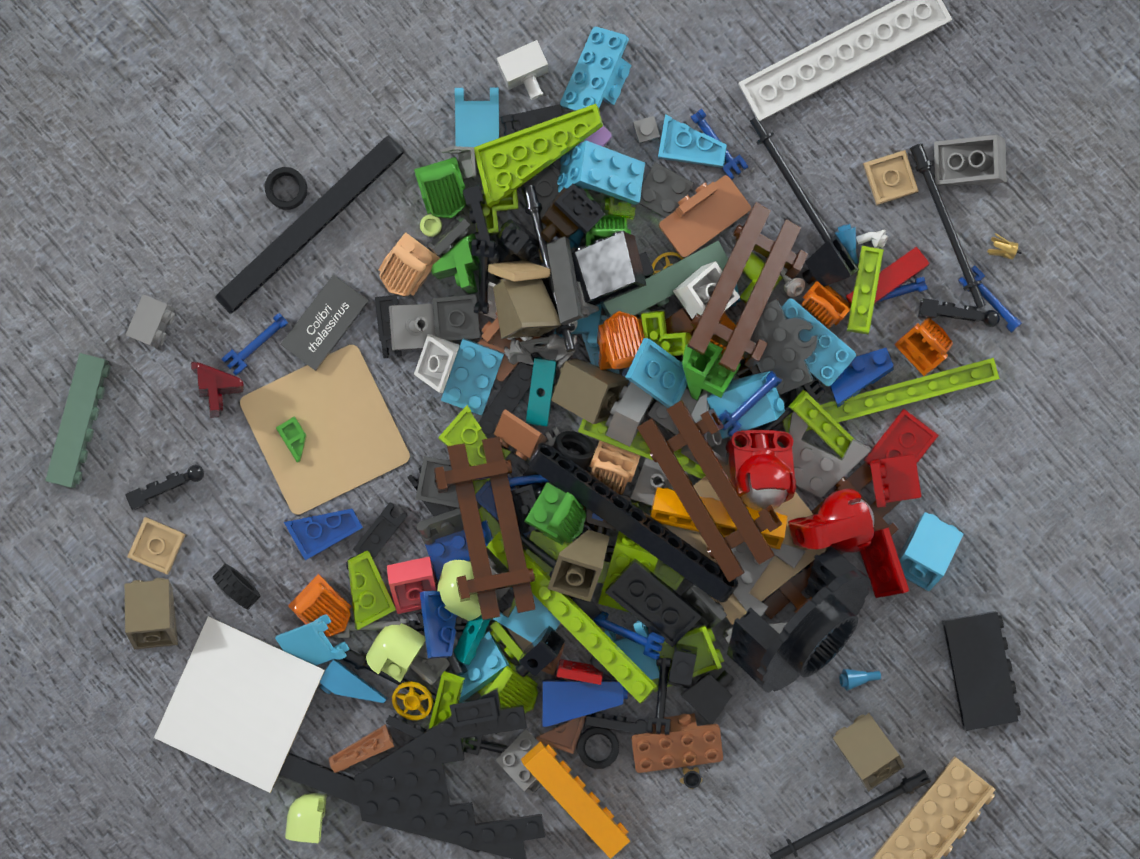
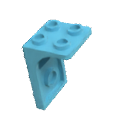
M587 140L561 156V172L557 180L559 185L558 192L564 187L568 189L574 184L582 189L595 190L633 205L640 203L645 162Z

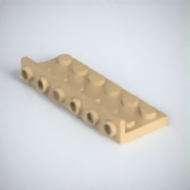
M954 756L872 859H940L942 856L946 857L952 850L953 846L951 844L955 839L962 838L966 833L967 829L965 827L970 821L974 822L981 814L979 810L984 803L988 805L995 796L993 792L996 789Z

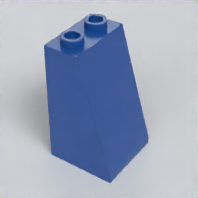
M543 680V727L623 705V699H628V691L617 680H602L601 685L577 680Z

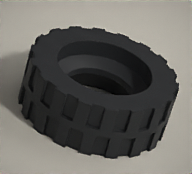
M226 563L213 576L216 584L232 600L247 610L261 597L256 588L243 575Z

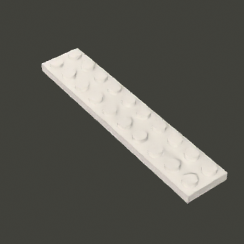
M895 0L742 80L738 85L755 117L762 121L951 22L952 18L942 0Z

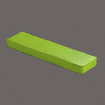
M867 246L861 247L858 264L859 270L856 275L847 331L869 335L884 249Z
M803 390L788 407L836 454L843 458L854 438Z

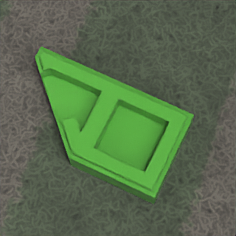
M294 416L276 427L298 463L301 461L307 435Z

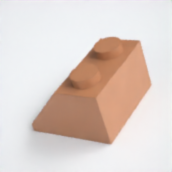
M506 409L503 411L494 432L495 436L500 437L502 446L507 449L509 446L517 450L515 454L525 461L531 457L538 444L546 443L548 440L542 433Z

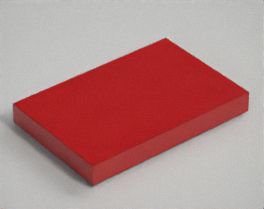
M902 409L863 461L870 466L871 460L915 454L916 463H918L939 435L907 410Z
M889 527L874 530L870 546L860 551L875 597H886L910 591Z
M565 659L559 660L557 677L601 685L603 672L599 671L592 664Z

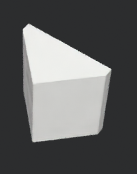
M428 334L414 375L439 393H443L460 345Z

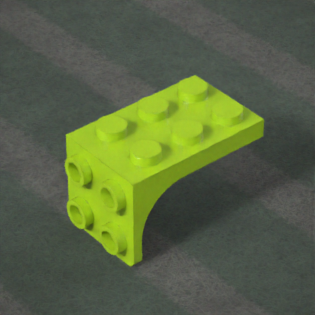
M620 531L618 532L598 604L628 612L605 593L606 588L634 559H637L654 573L658 558Z
M705 625L689 630L677 642L678 644L697 647L692 677L714 669L722 668L721 663L724 662L718 648L715 649L712 642L716 641L712 629L706 628ZM665 641L664 643H658L662 645V650L656 651L660 654L659 657L671 658L672 663L675 645L672 648ZM659 678L652 679V681L657 685V688L654 690V692L658 691Z

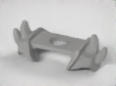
M554 334L552 337L522 342L514 338L511 340L510 349L504 347L505 355L509 363L513 365L518 362L534 365L531 354L535 352L557 349L559 352L556 361H561L568 354L573 355V351H566L563 337ZM574 335V336L572 337V338H573V342H574V346L576 345V342H577V336H576V335ZM535 344H546V345H545V346H536Z

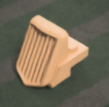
M405 232L378 269L380 271V279L389 293L405 297L410 294L414 296L431 273L433 264L440 257Z
M599 441L590 464L592 468L591 475L619 495H622L627 482H631L641 456Z

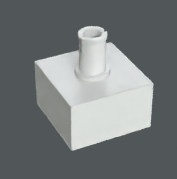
M537 40L497 58L499 70L508 90L524 83L531 100L543 95L536 78L548 73V63Z
M716 261L701 266L673 290L692 319L696 313L700 315L703 313L722 273ZM735 289L725 310L740 298Z

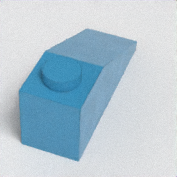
M336 659L332 660L320 680L321 685L319 687L329 695L332 692L336 695L385 703L388 699Z

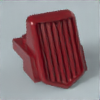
M191 362V370L197 374L199 397H208L210 418L219 417V411H223L222 395L243 393V381L237 376L208 365Z

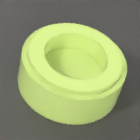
M432 214L426 215L420 222V229L425 236L435 237L442 230V222L439 217H435Z

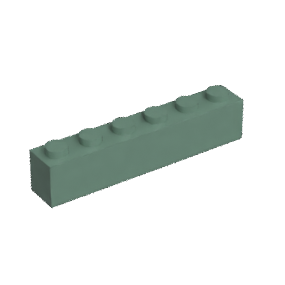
M718 240L646 278V286L604 302L601 306L607 318L618 311L631 315L637 314L638 317H641V314L651 312L649 307L655 304L660 307L668 303V297L675 294L673 290L701 266L716 261L723 271L728 257Z
M79 353L45 481L70 488H75L76 484H80L82 478L80 468L82 463L86 462L88 451L86 450L87 442H91L94 433L91 427L93 420L96 421L99 415L98 401L103 398L105 392L103 382L105 378H108L111 366L108 365V360Z

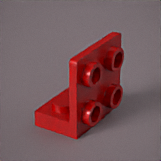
M915 454L871 460L870 466L877 508L886 507L888 502L921 498Z

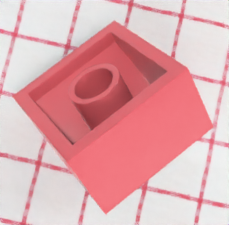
M430 556L387 565L389 586L397 614L422 609L420 593L438 590Z

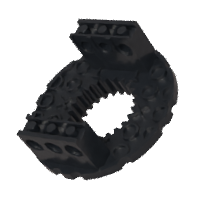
M832 546L826 548L825 554L821 553L814 556V563L811 567V574L808 578L807 589L805 590L812 599L808 600L783 627L780 634L751 607L747 610L746 617L743 616L740 619L734 620L727 655L755 680L757 685L765 692L778 691L794 682L800 675L802 677H809L818 672L839 653L857 627V615L865 603L866 596L869 594L870 589L868 587L871 581L869 577L852 565Z

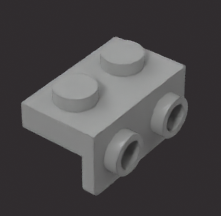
M425 642L410 667L424 681L433 685L450 663L447 658L428 659Z

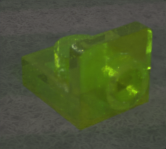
M606 197L604 210L609 211L608 215L634 219L636 207H631L630 203L619 202L618 205H614V197Z

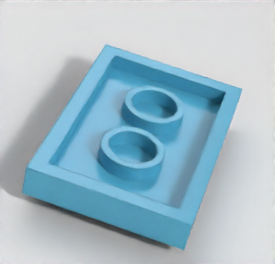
M463 338L441 401L462 409L468 405L471 412L482 416L505 353Z
M644 338L625 378L669 408L680 401L687 386L682 362L651 339Z

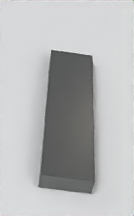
M567 237L547 244L560 324L564 326L583 318L570 241Z

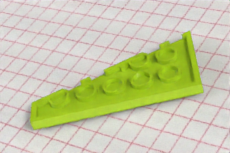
M597 104L474 147L487 205L490 208L603 127Z

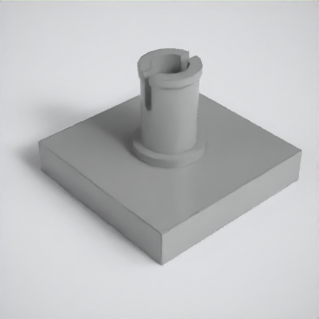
M433 304L389 306L392 350L423 349L427 335L436 336Z
M646 458L631 500L652 507L657 487L669 488L673 491L674 489L658 462L656 463Z

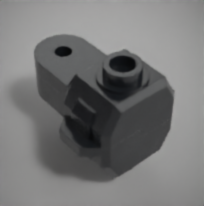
M508 219L507 222L502 224L500 231L496 235L498 245L495 250L499 253L500 257L498 263L520 260L529 261L531 257L536 255L539 248L536 236L512 219ZM494 275L497 279H504L502 277Z

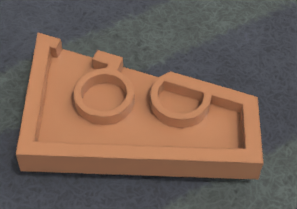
M385 724L331 756L329 763L334 773L344 771L358 762L394 747L391 732Z

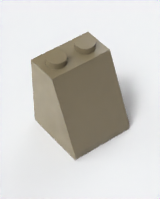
M504 278L493 287L501 339L540 337L561 326L558 314L542 279L514 282Z
M577 358L568 360L560 368L561 374L553 388L551 401L592 424L608 420L614 403L618 402L619 395L623 387L628 386L629 380L625 376L606 369L600 370V367Z
M587 530L559 553L548 589L591 602L603 568L610 536Z
M156 578L153 581L145 582L135 580L124 584L125 633L134 650L178 645L173 588L169 579Z
M870 713L858 716L852 725L848 728L843 727L835 733L836 736L833 737L835 744L868 792L905 767L900 755Z

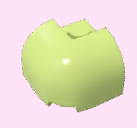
M465 560L449 561L443 566L437 592H440L441 599L446 605L444 608L468 621L474 620L481 615L478 596L473 594L470 595L469 601L460 602L456 578L466 575V580L474 579L471 562Z
M402 623L400 625L385 626L377 635L367 653V664L377 674L383 671L401 682L426 642L425 636Z
M307 793L298 797L292 803L287 814L286 839L308 843H319L321 841L322 820L325 816L327 794Z

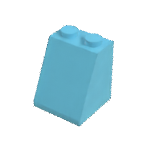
M770 371L732 380L722 398L714 394L706 398L710 409L713 408L717 416L725 410L732 414L767 382L766 376ZM776 388L771 389L738 420L741 424V428L738 431L749 430L775 421L785 412L784 402ZM731 425L725 431L723 429L719 430L722 439L730 437L727 432L732 428Z
M925 512L918 519L898 555L905 578L930 591L944 576L964 533L958 531L955 526L942 522L937 516Z

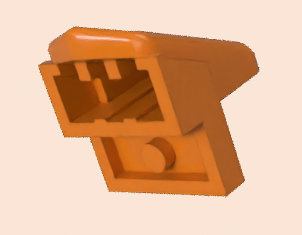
M818 281L803 296L805 300L801 303L805 310L828 329L833 324L837 326L851 309V304L829 285L824 287Z
M618 311L606 319L602 325H598L597 343L599 345L598 365L600 370L622 369L631 366L645 338L641 319Z
M926 318L921 324L917 323L894 345L925 376L947 358V352L952 347L953 342L943 328L931 318Z
M319 574L288 605L305 625L327 614L331 623L326 624L328 629L323 631L326 637L334 636L346 630L351 615L349 609L352 607Z

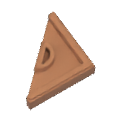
M586 715L569 720L537 736L536 739L545 745L549 744L551 747L574 754Z

